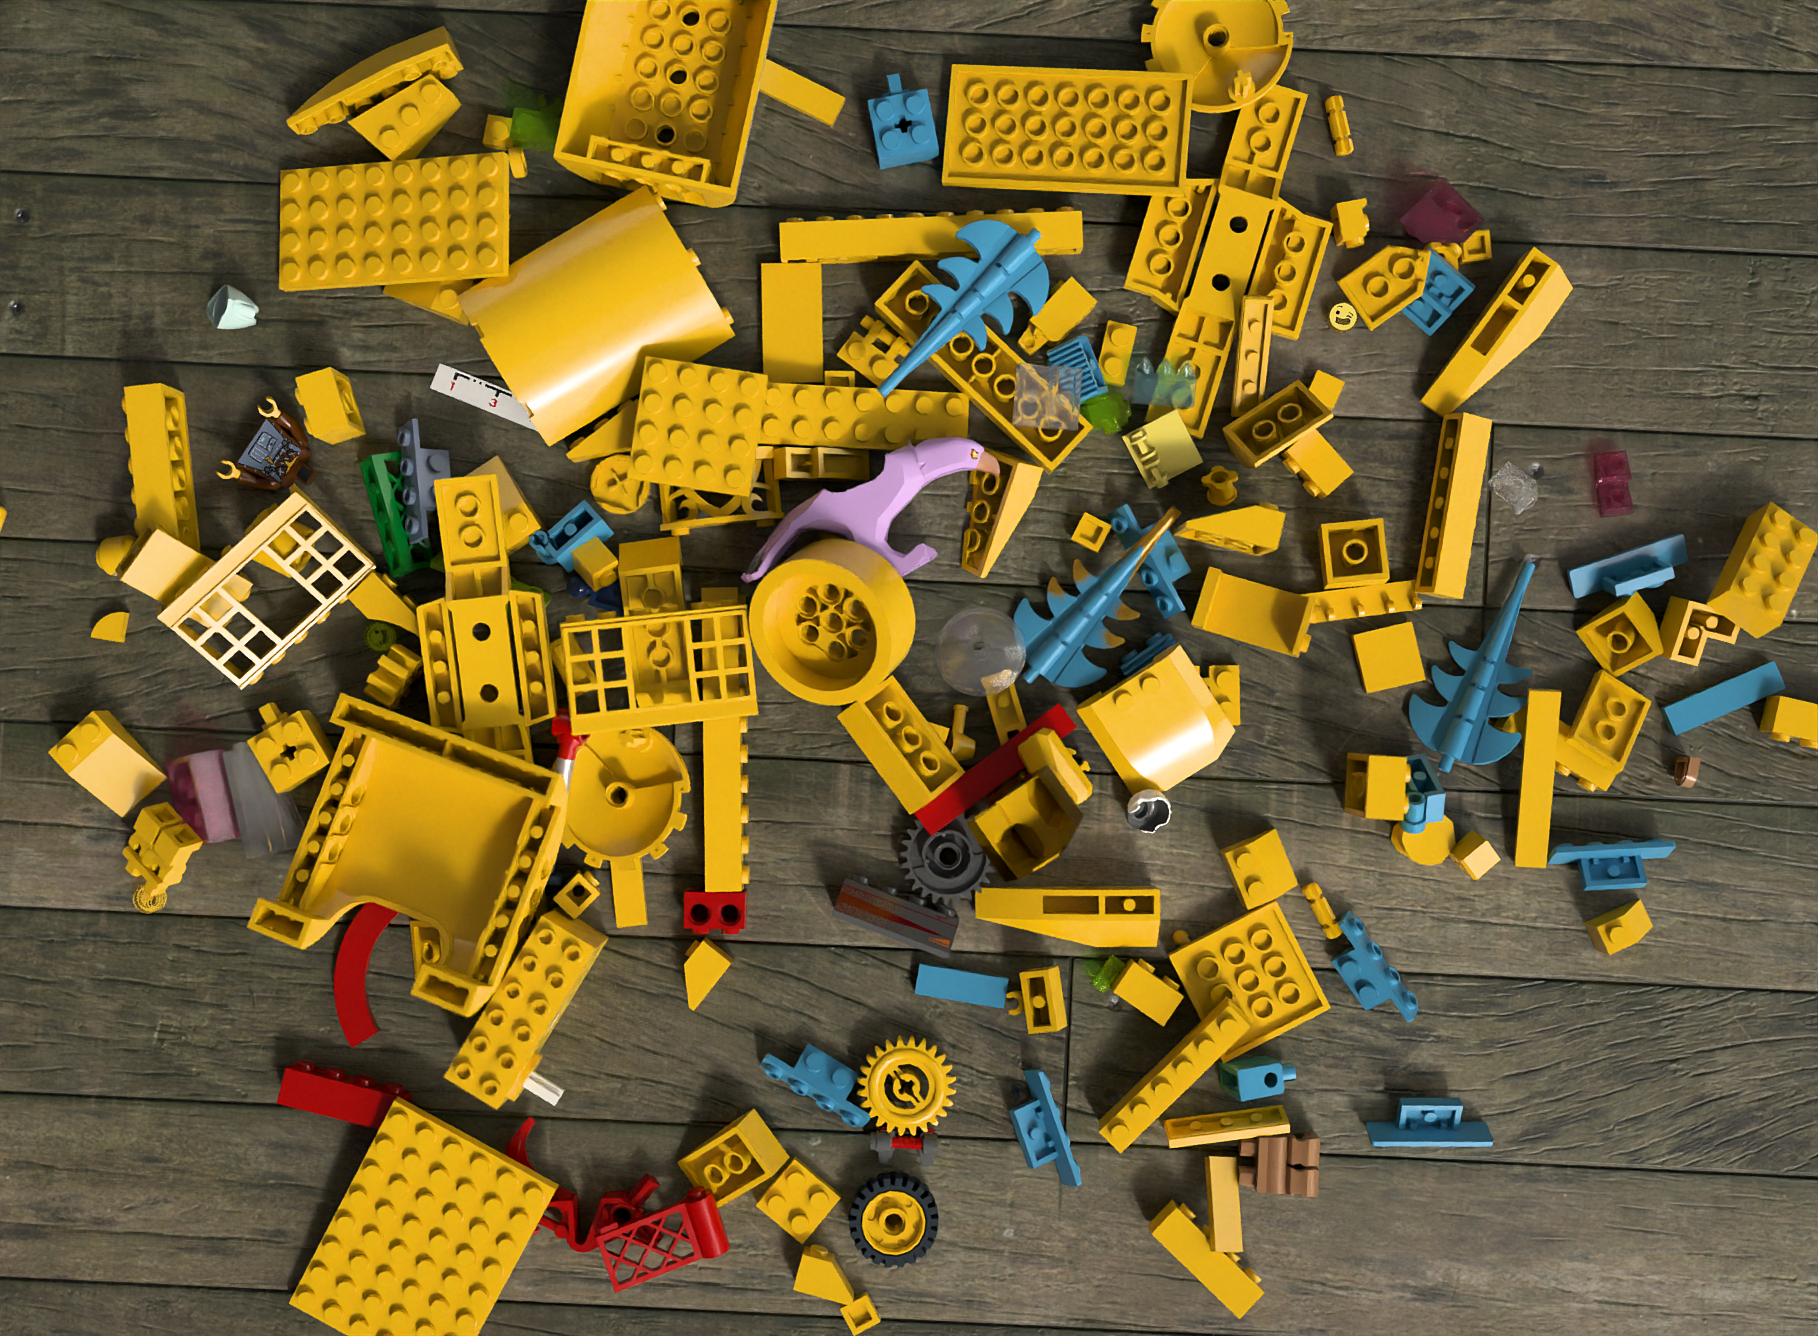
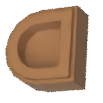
M1686 756L1677 757L1674 770L1676 785L1690 788L1695 784L1701 759Z

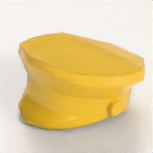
M1444 814L1443 821L1426 823L1424 831L1418 834H1410L1403 831L1399 821L1393 827L1391 841L1398 852L1418 864L1427 866L1442 863L1456 844L1453 822Z

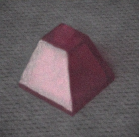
M1443 178L1400 221L1404 224L1407 233L1417 237L1421 242L1464 243L1480 227L1485 219Z

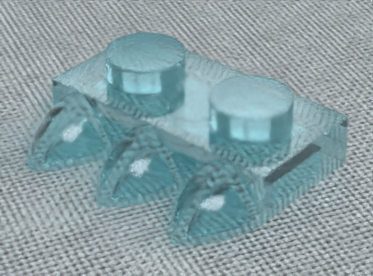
M1147 357L1142 359L1135 371L1132 404L1194 408L1197 377H1195L1191 363L1186 360L1180 366L1177 375H1175L1173 366L1168 359H1165L1159 365L1156 373H1154Z

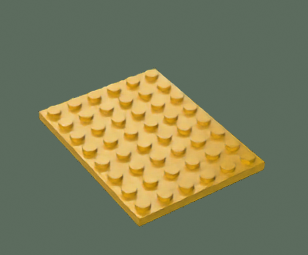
M397 1097L390 1107L289 1304L347 1336H478L559 1184L408 1101Z

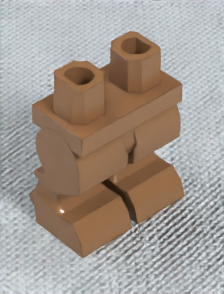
M1315 1132L1303 1133L1302 1139H1297L1290 1133L1238 1139L1239 1155L1253 1156V1166L1238 1165V1183L1240 1185L1254 1187L1257 1193H1286L1291 1196L1301 1194L1303 1197L1318 1198L1319 1169L1316 1166H1319L1320 1138ZM1296 1163L1301 1164V1169L1294 1168L1293 1165Z

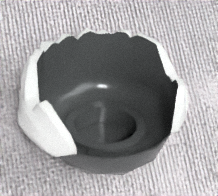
M1145 789L1131 797L1126 806L1125 816L1129 825L1134 829H1140L1145 833H1154L1158 827L1168 823L1172 813L1170 810L1171 805L1160 791Z

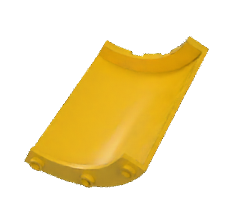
M646 184L510 264L509 276L487 278L456 296L470 324L475 326L478 331L481 343L519 404L522 403L530 415L529 419L549 447L639 394L646 356L691 363L735 336L730 327L734 320L725 306L720 309L696 268L701 263L692 248L685 249L663 213L667 207L658 192L652 195Z

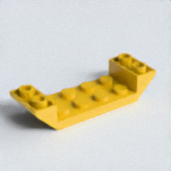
M679 536L619 544L618 573L624 616L629 615V609L647 608V613L660 612L659 606L678 605V610L686 609L681 572L683 560ZM683 621L628 626L633 682L638 706L648 707L692 702ZM697 685L698 701L702 700L700 685Z

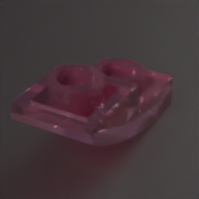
M1626 450L1595 454V487L1600 518L1632 514L1634 508L1628 485L1632 476Z

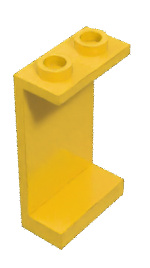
M150 520L115 571L123 582L169 606L175 600V594L181 587L185 586L188 589L198 580L200 570L206 565L211 568L216 561L167 534L161 525ZM240 572L239 575L236 573L222 587L239 602H244L251 593L253 583L246 574ZM217 591L200 605L216 621L233 606ZM195 611L188 616L207 628L211 626ZM233 616L222 626H227L231 622Z
M1209 566L1191 625L1197 629L1299 658L1300 652H1307L1311 635L1306 633L1310 622L1316 623L1321 606L1315 605L1317 601L1315 596L1305 597L1222 573L1220 569Z

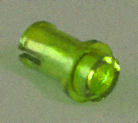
M1111 954L1097 974L1091 975L1093 979L1090 983L1104 994L1107 990H1111L1110 985L1126 965Z

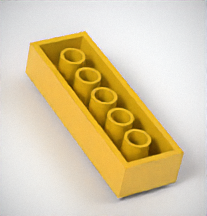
M162 383L124 387L125 396L122 397V408L125 414H127L128 426L125 428V437L130 445L131 457L128 459V467L134 481L131 497L137 511V517L134 520L135 531L140 536L150 520L161 525L167 534L201 553L184 392Z

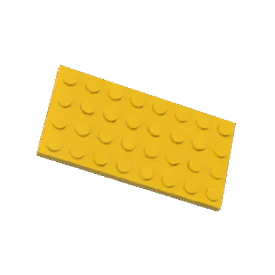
M952 64L942 185L1184 197L1194 73Z
M505 152L280 171L279 289L285 292L509 276V155Z

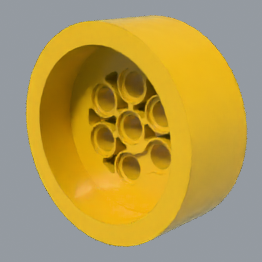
M825 539L804 546L763 578L751 600L749 629L753 646L761 663L782 687L792 694L816 704L844 705L868 695L904 660L914 638L915 611L906 584L895 568L884 557L857 542L843 539ZM859 601L864 604V607L859 604Z

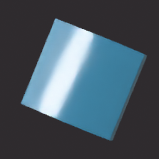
M1429 247L1427 251H1431L1423 295L1400 311L1426 334L1431 336L1476 286L1434 249Z

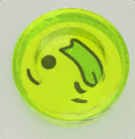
M375 622L366 628L364 642L374 652H386L395 644L396 632L387 623Z

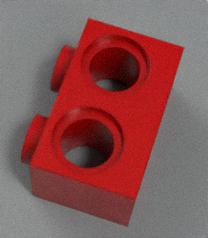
M687 889L684 891L683 928H691V933L708 934L709 929H721L722 934H740V929H745L747 926L748 890L705 892V889ZM703 904L706 906L708 917L706 919L695 917L693 913L694 905ZM731 904L737 907L739 911L737 919L730 920L724 916L723 908L725 905Z

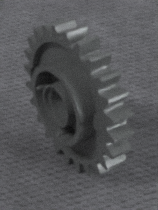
M963 812L932 836L917 819L915 823L918 829L916 831L907 830L909 835H911V840H902V843L908 847V850L901 852L900 855L908 860L901 865V868H909L910 873L905 876V879H915L912 889L915 890L922 887V898L931 893L933 903L939 897H943L944 904L948 905L950 898L954 897L956 903L960 904L961 895H965L971 900V890L974 889L981 893L982 890L979 883L990 882L985 874L986 872H995V869L989 866V858L966 824L975 815L965 819ZM951 847L957 853V860L952 865H945L940 860V853L944 848Z

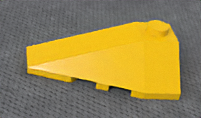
M983 446L984 450L996 458L1000 467V475L994 476L991 473L971 470L969 484L973 485L972 502H967L966 512H970L969 529L964 532L961 568L980 578L987 576L1034 498L1044 469L1024 459Z

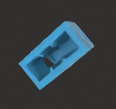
M1269 1056L1234 1058L1224 1064L1221 1060H1218L1221 1091L1239 1101L1282 1094L1284 1092V1082L1296 1079V1071L1292 1062L1281 1064V1062Z

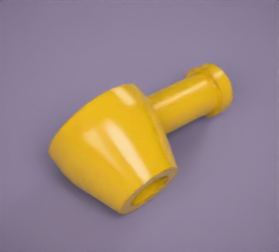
M955 704L953 707L955 711L952 731L949 734L946 747L957 761L972 759L975 752V740L963 734L966 712H968L969 707Z

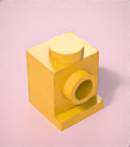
M1366 198L1336 203L1330 210L1331 221H1334L1333 232L1336 246L1346 245V248L1349 249L1365 244L1364 237L1367 235L1366 232L1369 231V220L1367 214H1363L1362 209L1367 205Z
M578 869L553 894V900L575 920L601 894L600 889L597 887L600 881L590 871L587 870L583 874ZM581 885L585 891L582 895H576L573 892V888Z

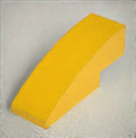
M783 447L773 450L774 480H870L869 450L826 447Z

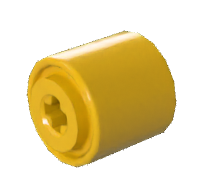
M269 508L264 509L252 524L257 526L268 516L267 510ZM295 520L290 524L305 540L315 532L313 529ZM283 530L268 545L285 559L300 544ZM263 550L252 558V560L286 577H292ZM305 550L289 565L299 572L306 566L312 555Z

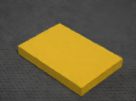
M1600 669L1594 674L1564 742L1617 775L1622 772L1652 701Z

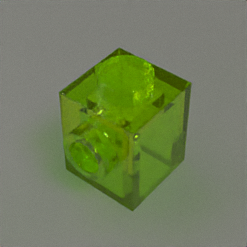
M1122 392L1087 399L1084 403L1087 421L1093 426L1090 433L1104 431V435L1121 432V427L1128 423L1127 417H1131L1129 400L1123 399Z

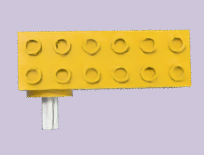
M559 906L544 914L444 1075V1078L495 1109H498L507 1099L514 1102L524 1088L555 1106L565 1090L535 1072L543 1057L539 1052L609 937L578 918L574 920Z

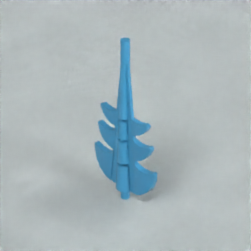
M981 220L972 222L956 232L955 237L971 245L977 252L980 260L975 263L963 257H950L937 263L936 266L946 271L956 280L958 288L954 291L950 287L939 284L926 285L921 288V292L933 299L941 311L898 367L876 388L882 397H886L906 375L961 331L971 337L979 351H983L987 341L986 327L980 317L983 313L990 315L996 320L1002 333L1007 335L1013 323V307L1007 295L1010 291L1018 294L1025 300L1033 316L1040 312L1047 299L1050 283L1045 262L1034 247V244L1041 238V234L1037 229L1032 228L1024 236L1018 234L1013 228L1003 222Z
M1524 561L1512 591L1478 651L1465 649L1453 641L1448 643L1454 662L1466 671L1464 675L1452 676L1440 670L1436 665L1431 667L1432 679L1436 690L1448 701L1446 707H1436L1427 704L1416 694L1411 696L1409 717L1412 729L1426 747L1443 755L1438 769L1444 772H1450L1454 760L1473 765H1484L1498 761L1509 754L1521 739V733L1499 731L1489 725L1488 720L1489 717L1500 718L1510 716L1518 712L1527 703L1526 698L1509 697L1502 694L1497 688L1499 684H1516L1532 675L1531 669L1514 667L1506 663L1505 660L1524 592L1535 569L1533 563Z

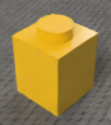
M597 536L571 551L574 569L594 592L603 587L610 586L619 578L618 559Z

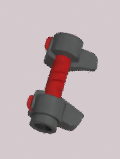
M881 1127L880 1130L871 1131L870 1150L879 1152L878 1161L881 1164L889 1165L895 1148L918 1149L922 1166L928 1167L933 1165L934 1155H937L938 1133H935L933 1129H928L927 1132L921 1129L918 1137L896 1136L895 1129L888 1133L887 1127Z

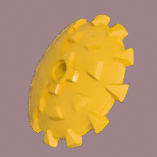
M1153 0L1151 6L1158 9L1153 25L1143 24L1141 42H1151L1153 59L1145 61L1147 71L1194 73L1191 110L1205 113H1222L1237 110L1264 96L1277 83L1285 71L1293 47V32L1283 31L1281 15L1290 12L1285 0ZM1213 39H1221L1224 43L1221 46H1212L1209 42Z
M653 727L593 733L583 743V746H578L561 840L563 845L569 849L575 843L587 853L584 862L596 868L601 867L602 860L618 861L619 871L636 869L635 859L648 853L651 854L654 860L664 855L668 851V847L663 842L669 836L672 829L675 828L681 831L685 826L687 814L680 812L682 793L690 792V779L686 765L671 741ZM556 760L551 768V771L553 772L555 770ZM621 788H624V790L626 791V799L624 802H622L619 798V791L621 790Z

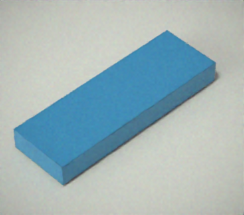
M919 963L915 994L1004 1009L1009 978Z

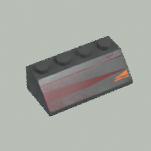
M854 873L853 877L846 875L832 916L948 959L959 924V917L954 916L955 910L939 905L937 909L927 906L926 899L910 894L909 898L898 895L899 889L882 883L881 888L869 884L870 878L858 873Z

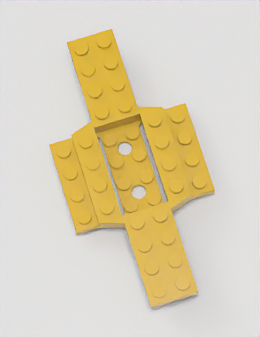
M1275 84L1257 101L1240 108L1219 179L1186 178L1184 197L1151 196L1123 288L1150 296V300L1176 318L1144 423H1149L1177 409L1190 436L1199 440L1203 438L1235 335H1238L1239 310L1242 295H1244L1269 212L1271 213L1245 295L1273 296L1274 308L1271 334L1296 341L1299 337L1333 223L1304 215L1279 197L1282 178L1308 97L1306 93ZM1215 195H1218L1220 197L1190 295L1184 299ZM1234 217H1242L1247 224L1246 230L1242 233H1235L1230 228V220ZM1222 274L1228 278L1229 286L1226 290L1218 291L1213 287L1212 279L1215 275Z

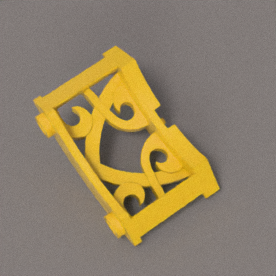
M758 446L751 492L754 488L766 490L768 511H755L752 508L754 501L759 500L763 502L755 493H751L750 498L734 496L726 505L719 509L702 499L695 492L696 489L680 487L679 490L675 491V486L659 484L663 519L660 531H671L672 536L689 535V529L717 525L756 522L757 527L775 526L774 520H780L785 517V512L781 510L779 480H774L773 450L778 449L779 446ZM762 462L764 466L765 484L757 482L761 471ZM685 495L688 499L680 504L679 510L686 507L689 509V515L685 519L678 520L676 498ZM741 505L743 510L747 513L743 515H731ZM699 509L711 516V518L697 519Z

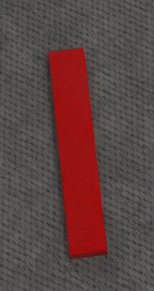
M1060 703L965 772L931 802L914 812L930 836L934 835L1025 767L1018 755V746L1024 740L1042 728L1054 730L1061 740L1077 728Z

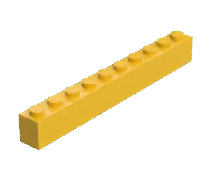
M1060 207L1056 209V212H1044L1042 208H1031L1026 210V213H1014V210L1002 209L996 211V214L984 215V211L974 210L960 216H954L953 212H939L935 217H924L923 213H910L906 215V218H894L892 214H880L876 216V219H864V216L851 215L847 216L846 220H834L833 217L823 216L816 218V221L804 222L803 218H788L786 222L779 223L781 262L839 264L940 260L950 257L979 258L971 245L956 238L955 234L962 227L981 220L1003 222L1013 228L1018 234L1024 236L1032 228L1037 229L1041 234V238L1034 244V247L1040 256L1081 254L1083 249L1082 211H1074L1073 207Z
M738 587L701 588L702 602L708 601L709 607L721 606V600L739 598V604H746V594H741V589ZM739 615L719 617L721 639L741 637ZM713 617L703 618L702 642L715 640ZM741 644L722 646L724 669L744 666ZM716 647L702 648V671L718 669ZM742 673L725 675L727 697L747 695L746 684H742ZM719 676L703 677V700L721 698ZM747 716L703 721L705 892L742 891L744 884H749L750 880L749 865L744 866V853H749V835H744V823L749 822L748 805H743V793H748L749 787L748 775H743V763H748V745H743L742 733H747L748 731Z

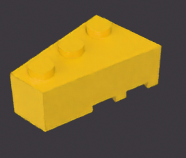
M429 74L348 121V123L390 161L415 159L462 104L448 88L433 75Z

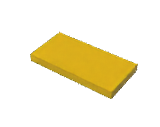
M821 262L761 263L763 374L768 375V382L824 384Z

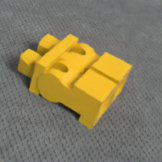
M168 802L142 808L133 827L136 832L130 837L129 846H126L122 852L128 860L125 869L133 876L138 877L142 875L145 878L144 890L150 896L164 893L168 886L180 883L182 875L186 870L185 864L193 851L199 850L203 843V840L187 823L182 824V817Z

